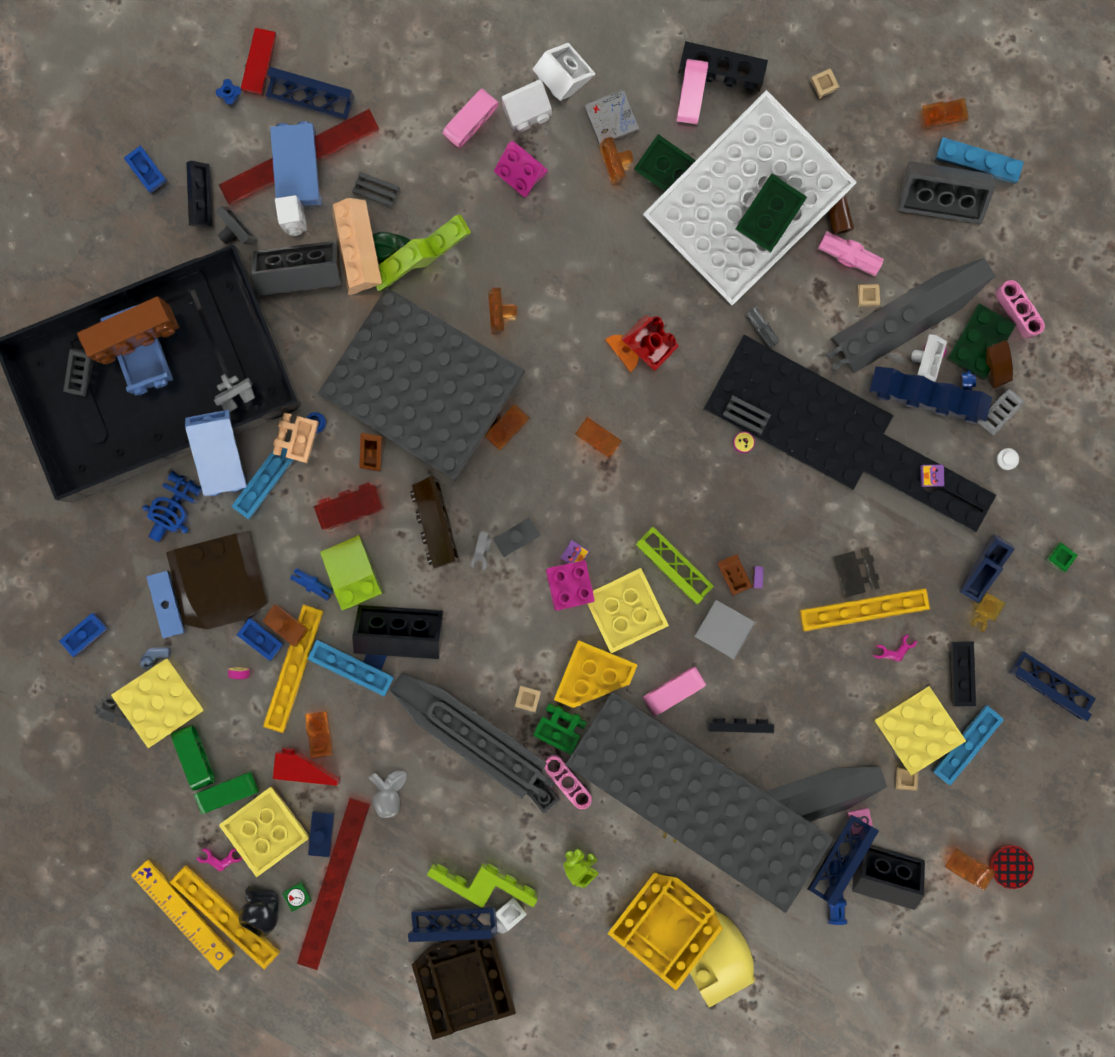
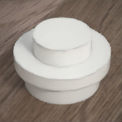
M1007 448L998 453L997 463L1002 469L1010 470L1018 465L1019 456L1015 450Z

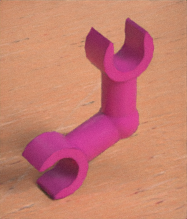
M909 634L903 636L902 645L896 652L887 650L882 645H876L875 647L881 648L883 653L881 656H872L876 659L888 658L900 662L909 648L916 646L917 640L908 645L906 639L909 637Z
M208 848L202 849V851L207 853V859H203L200 856L197 857L200 863L207 862L218 871H223L233 862L237 863L243 859L242 857L236 859L233 856V853L236 851L235 848L221 861L212 856V852Z

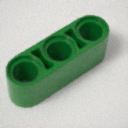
M194 725L171 733L174 747L191 789L195 791L215 783L212 768Z
M251 771L197 792L193 796L202 815L259 792Z

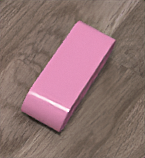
M687 59L677 114L678 122L698 124L708 62Z
M483 88L480 89L448 123L442 134L456 147L461 148L493 114L499 102Z
M1006 281L997 288V300L1011 321L1016 324L1015 327L1023 337L1032 338L1044 330L1045 323L1016 281ZM1005 287L1012 291V296L1005 294ZM1017 305L1023 307V314L1017 312ZM1029 322L1034 324L1035 332L1029 330Z
M696 666L651 691L643 697V700L652 715L656 716L699 691L707 684Z
M552 754L548 756L545 760L547 763L545 766L547 774L578 809L588 808L592 802L591 793L572 769L565 765L566 762L559 755ZM551 760H557L560 763V767L557 770H551L548 767V763ZM564 777H572L574 784L570 787L564 786L562 784ZM579 793H585L588 796V800L585 803H579L576 800V796Z

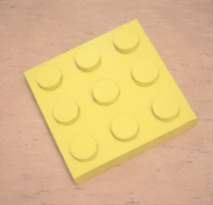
M641 568L593 590L595 601L587 604L610 653L669 626Z
M167 658L111 695L148 749L204 711Z
M930 686L874 720L910 776L966 742Z
M273 785L219 824L256 878L310 838Z

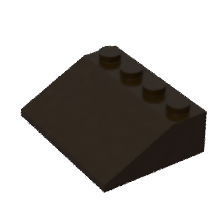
M430 476L413 484V490L410 491L412 502L417 503L419 511H416L415 514L418 524L422 523L424 532H421L423 544L428 545L429 552L426 553L428 564L433 565V568L436 569L459 563L460 561L439 480L434 476Z

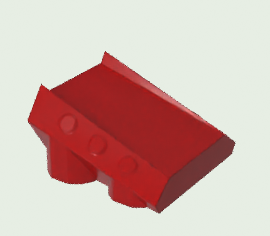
M645 315L621 337V340L654 371L679 346L673 334L666 333L663 330L664 322L658 316L650 317Z

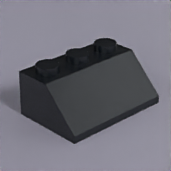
M871 845L853 875L852 892L915 910L924 897L925 860Z

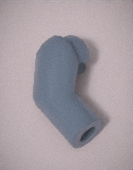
M170 647L149 648L141 657L140 666L148 670L158 658H170Z

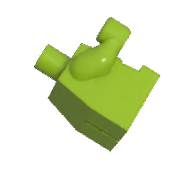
M576 849L574 854L572 851H568L565 854L567 861L563 865L566 876L574 886L585 889L599 875L596 869L591 868V865L597 862V858L594 854L590 853L587 856V861L583 859L584 853L579 849Z

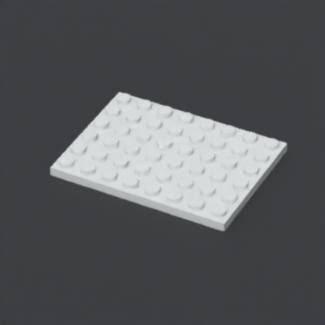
M766 90L664 192L643 216L732 306L857 182ZM772 173L807 196V199L772 252L769 253L737 232L735 228Z

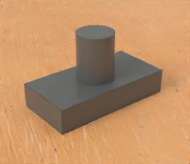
M221 206L216 211L227 225L218 234V237L225 244H228L235 236L243 244L252 245L257 240L230 207Z
M529 517L493 540L503 557H506L539 537L540 534Z

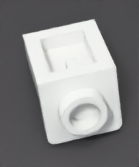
M514 897L496 911L497 931L502 934L509 931L527 915Z

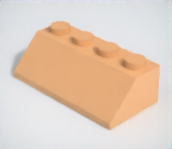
M347 198L333 204L332 217L348 295H353L382 284L366 200Z

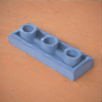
M169 571L146 576L162 638L185 633ZM165 601L169 602L168 608L164 607Z

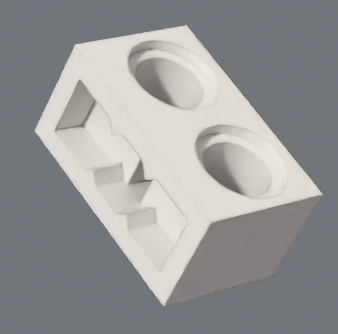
M294 195L275 198L278 223L285 233L290 236H298L303 231H307L304 206L298 197Z

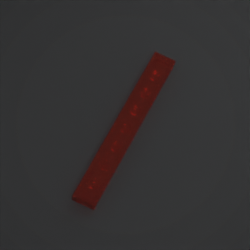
M370 109L316 135L317 161L380 130ZM273 157L219 184L229 205L275 183Z
M349 798L297 961L299 965L314 970L319 968L371 805L370 803Z

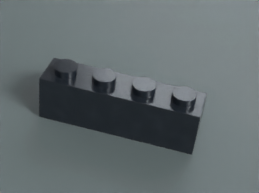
M358 605L352 635L353 654L439 659L442 643L443 610Z

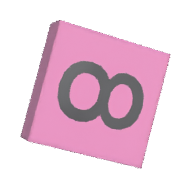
M869 808L847 812L848 819L850 815H853L873 827ZM854 822L850 828L851 833H860L863 827Z

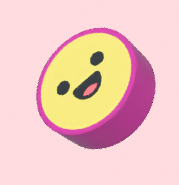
M740 432L733 439V446L739 453H748L755 445V439L749 432Z
M245 667L228 668V677L231 679H247L250 677V669Z

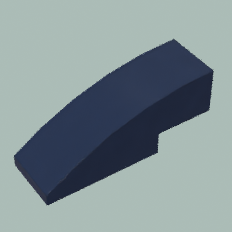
M994 534L973 566L960 592L979 603L1002 572L1003 565L1015 550L1014 546Z

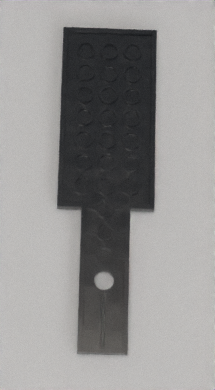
M743 335L703 409L741 431L751 433L754 438L850 490H854L861 475L865 473L974 533L978 531L996 497V494L944 467V486L937 487L931 492L926 491L921 487L920 466L940 464L884 434L894 415L746 335ZM732 396L771 415L761 435L722 416ZM733 403L734 406L748 412L749 414L761 420L764 419V417L736 403ZM730 409L729 413L758 428L760 427V424Z

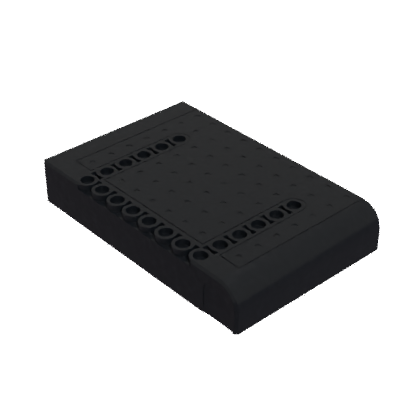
M230 244L208 255L194 258L0 337L1 366L54 499L57 501L72 503L192 454L185 428V418L224 411L221 405L217 406L214 401L215 396L227 390L225 388L219 391L217 385L223 383L221 376L224 374L229 379L235 375L237 376L239 381L232 384L233 386L249 377L252 382L251 388L255 395V398L244 403L239 394L232 397L237 404V408L230 412L234 436L283 417V413L290 414L301 406L300 399L239 249L234 244ZM157 296L170 305L180 328L174 330L175 333L171 336H161L158 338L173 380L167 382L166 386L148 388V392L141 395L127 392L126 387L128 385L118 357H115L116 360L109 364H101L94 360L86 396L63 392L69 351L74 348L84 350L77 335L78 332L100 323V318L142 304ZM78 356L77 360L85 361L86 358ZM75 366L76 369L84 370L83 366ZM73 374V377L83 379L82 375ZM74 382L71 383V386L81 388L82 384Z

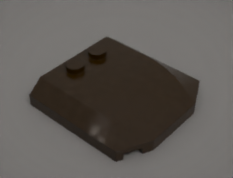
M250 531L239 532L166 552L184 625L207 630L252 618L262 607L269 603Z
M495 938L449 940L433 945L412 964L432 1040L516 1014Z

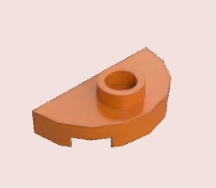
M612 335L606 338L607 344L631 373L637 366L639 356L621 340L623 335Z

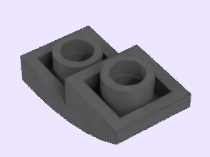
M537 778L534 784L545 790L547 793L546 797H541L531 789L527 792V795L534 801L542 813L546 815L562 800L550 786Z

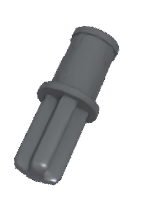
M757 307L746 314V317L755 327V332L761 335L768 347L771 348L779 342L778 337L769 326L770 322H766Z

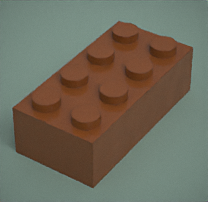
M157 296L82 330L77 335L87 357L101 364H109L115 361V357L121 354L129 355L135 352V348L141 345L148 346L161 336L168 337L175 333L174 330L180 327L170 305Z

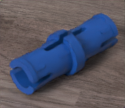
M298 568L294 570V573L301 578L292 574L290 577L291 581L305 587L309 593L312 591L326 601L329 600L331 596L323 591L332 594L333 588L319 582L317 577L314 576L312 578Z

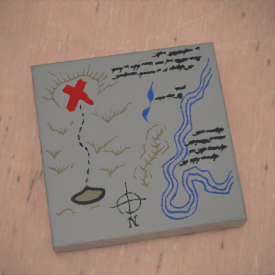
M624 89L584 105L600 146L639 131V126Z

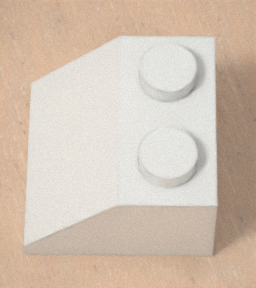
M569 43L545 51L532 69L560 101L572 96L596 74Z
M541 79L502 96L503 111L513 133L517 131L524 132L530 128V125L537 122L538 124L544 123L552 116V108Z

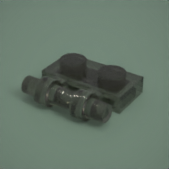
M869 547L860 549L862 558L857 559L855 551L833 556L844 598L865 593V583L870 582L871 590L880 588L878 580H880L879 575L875 572L873 565L874 557L870 554ZM859 565H865L868 576H861Z

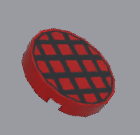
M1002 846L990 859V873L995 881L1004 888H1022L1033 877V859L1027 851L1019 846Z

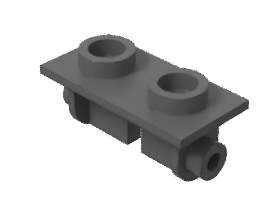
M103 697L95 705V714L98 715V718L113 723L115 717H117L116 725L128 730L134 729L112 698Z

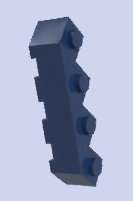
M875 367L869 390L876 394V398L880 400H895L906 403V406L918 409L921 407L935 411L937 415H951L963 418L965 422L977 424L978 421H987L993 398L982 391L963 390L951 383L933 382L924 376L904 374L894 368Z

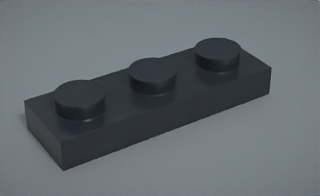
M188 161L186 162L189 226L210 228L212 227L210 166L207 163Z
M974 641L950 642L952 706H976Z
M713 717V721H707V730L709 732L774 733V724L764 718H756L755 722H747V718H734V722L726 721V718Z

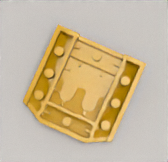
M653 873L607 934L673 989L677 990L723 928L713 906L680 879Z

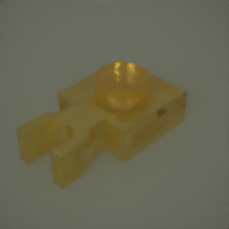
M987 592L975 608V611L980 613L979 616L975 617L970 625L974 627L978 621H981L983 625L980 631L984 633L987 628L988 619L995 622L1006 603Z

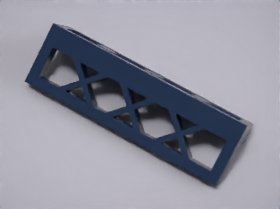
M273 67L269 68L268 76L270 83L266 93L267 98L342 120H348L354 100L352 90ZM275 84L284 85L287 92L281 95L273 94ZM302 90L307 97L297 101L294 100L292 93ZM322 96L325 97L327 103L318 107L314 105L312 99ZM339 101L347 103L344 114L335 112L332 105Z
M1021 652L1008 673L1078 719L1088 722L1092 716L1088 711L1096 698L1026 652ZM1025 658L1031 662L1033 671L1027 672L1020 667ZM1047 672L1051 683L1045 684L1039 680L1038 673ZM1063 683L1067 685L1069 695H1062L1057 692L1056 685ZM1082 695L1088 699L1083 708L1075 703V696Z
M850 815L807 889L831 905L836 906L879 830ZM856 822L863 828L859 835L851 837L850 828ZM849 841L850 850L848 854L840 855L839 846L841 843ZM838 860V871L829 874L828 865L830 862ZM827 879L828 888L822 894L815 887L820 880Z
M495 907L412 911L413 930L408 933V941L492 939L498 933ZM483 913H490L491 925H483L477 918ZM461 914L467 915L472 920L468 926H463L457 921ZM440 915H445L451 921L447 927H443L436 921ZM418 916H425L431 922L428 927L419 928Z

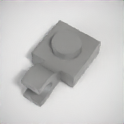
M479 533L475 555L471 561V567L473 568L478 560L483 563L482 570L487 568L484 553L489 551L492 539L488 538V533Z

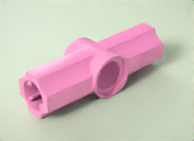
M828 231L824 234L818 247L819 250L838 258L841 264L850 268L856 267L874 277L880 270L884 260L865 250L860 243L853 240L846 241Z

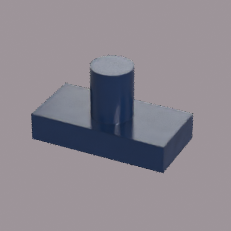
M312 812L308 855L331 856L335 813Z

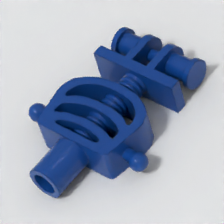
M175 471L169 474L167 480L173 481L176 485L174 487L168 483H163L162 487L175 494L172 499L158 497L152 501L150 507L148 505H143L142 507L143 511H149L147 518L155 522L148 537L157 542L161 541L167 529L172 532H178L180 529L183 533L188 532V528L183 526L188 519V512L179 502L184 498L196 504L197 500L188 494L192 492L198 497L202 492L201 486L195 485L193 480L186 482V476H179ZM182 485L185 486L183 492L180 491ZM161 502H169L167 507L158 506ZM176 508L180 510L181 516L175 512ZM157 510L165 511L163 512L164 514L156 513ZM172 516L175 518L176 523L171 519Z

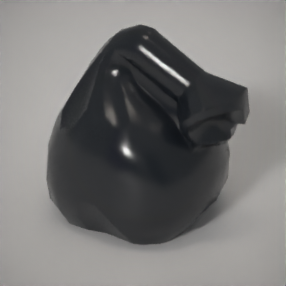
M248 886L245 890V900L248 903L243 905L240 911L239 924L257 936H267L275 929L278 922L277 894L273 890H257Z

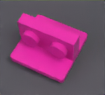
M511 141L508 143L494 172L522 196L527 197L533 186L545 177L548 169L528 154L525 149Z
M585 560L546 569L555 611L595 601Z

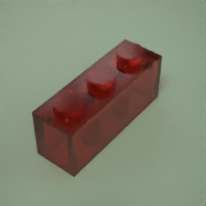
M369 482L358 486L359 490L351 492L346 490L338 493L339 497L331 500L330 497L319 500L318 505L313 507L322 531H327L385 510L377 486L371 485Z

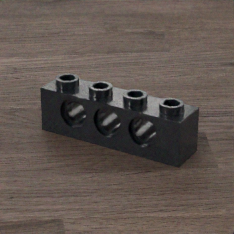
M685 41L678 73L684 76L687 59L708 62L705 82H720L726 87L734 88L737 86L744 88L747 92H760L768 60ZM723 65L727 68V71L721 72L717 67ZM744 70L748 76L742 77L738 74V71Z

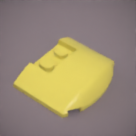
M715 911L723 929L690 972L709 1008L753 984L755 979L753 977L754 964L752 955L744 936L728 916L718 911Z

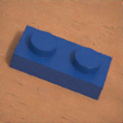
M141 145L124 157L150 194L167 182Z
M91 613L60 639L59 642L72 657H76L108 628L95 613Z
M249 618L237 633L239 638L269 661L273 660L284 645L282 641L252 618Z

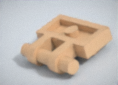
M283 413L282 421L279 420L278 423L280 428L277 439L273 441L274 449L272 454L281 456L282 449L285 448L288 449L286 458L308 463L319 422L297 416L295 424L290 423L292 415ZM288 430L293 431L290 443L285 442Z

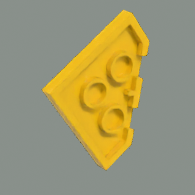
M578 640L554 700L575 708L583 703L630 685L637 664Z

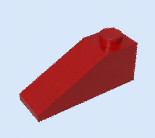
M282 748V751L275 753L273 779L333 786L340 784L341 779L305 755L296 753L293 748Z

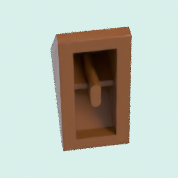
M361 433L359 468L375 471L381 470L386 439L383 436Z

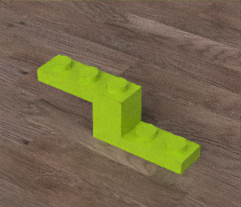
M462 215L454 216L427 238L412 239L379 265L382 284L376 286L378 292L384 291L386 287L392 285L410 270L427 267L470 235L471 231Z
M482 863L470 885L466 884L467 880L463 877L449 874V870L440 864L437 866L432 864L427 873V876L481 908L484 907L495 886L531 907H534L538 900V895L535 894L536 891L527 885L522 887L517 884V879L508 874L506 876L498 872L499 869L489 863L487 865Z

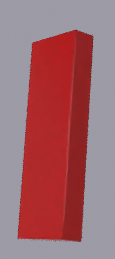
M255 27L241 84L242 91L263 95L277 36L276 32Z

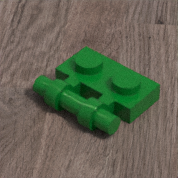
M549 703L546 711L553 715L551 719L542 716L533 736L572 755L581 735L573 731L576 726L584 730L587 721L581 719V716L576 713L573 715L563 710L564 707L560 705L555 706ZM559 717L570 722L568 728L556 723Z

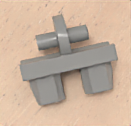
M224 374L221 376L223 383L217 385L219 391L225 388L227 390L215 396L214 401L217 406L221 405L224 410L231 412L237 408V404L232 398L237 394L241 396L244 403L255 398L251 388L252 382L248 377L233 386L232 384L239 381L237 376L235 375L229 379Z

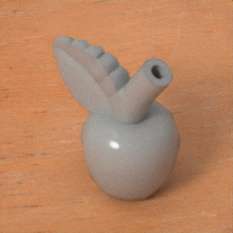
M403 770L392 772L385 778L384 782L374 773L369 779L376 785L379 792L374 794L372 798L373 807L379 817H393L400 810L398 791L406 782L407 772Z

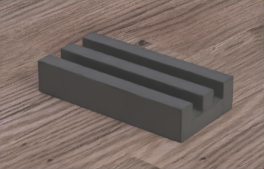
M359 172L358 180H356L355 188L353 187L352 192L393 208L400 190L399 186ZM364 179L366 181L380 185L387 189L393 190L394 192H388L386 190H383L381 188L375 187L362 181ZM360 186L377 192L379 194L385 195L387 197H390L391 199L390 201H388L381 197L360 190Z
M732 396L722 416L761 435L771 415ZM733 403H736L764 417V419L761 420L749 414L748 412L734 406ZM730 409L760 424V427L758 428L729 413Z

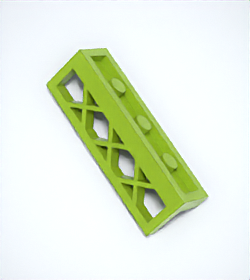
M654 527L635 544L695 604L698 605L704 599L703 597L714 587ZM652 533L659 538V548H652L645 542ZM662 542H663L668 548H662ZM662 550H671L674 553V563H667L662 558ZM677 557H678L683 563H677ZM677 565H686L690 569V578H682L677 573ZM692 572L696 574L699 578H693ZM693 580H702L707 587L699 594L693 589Z

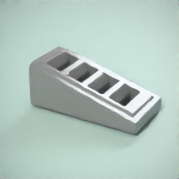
M1008 388L990 406L988 417L997 425L994 427L988 421H978L977 423L994 436L1024 404V401ZM1005 398H1007V399H1008L1010 402H1012L1014 405L1012 406L1011 404H1009V403L1005 400ZM1000 404L1008 410L1007 413L999 407ZM996 411L1002 417V419L1000 420L992 412Z

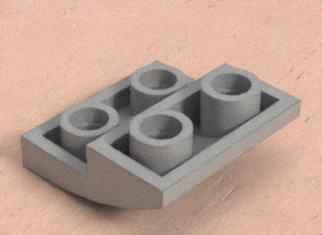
M715 600L695 637L735 660L756 622Z

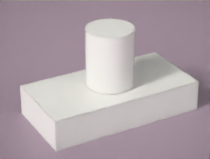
M929 334L925 351L914 350L912 352V362L921 363L918 371L919 376H924L936 382L947 341L937 335Z

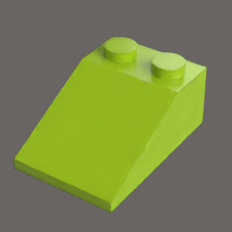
M360 535L320 552L342 611L385 593Z

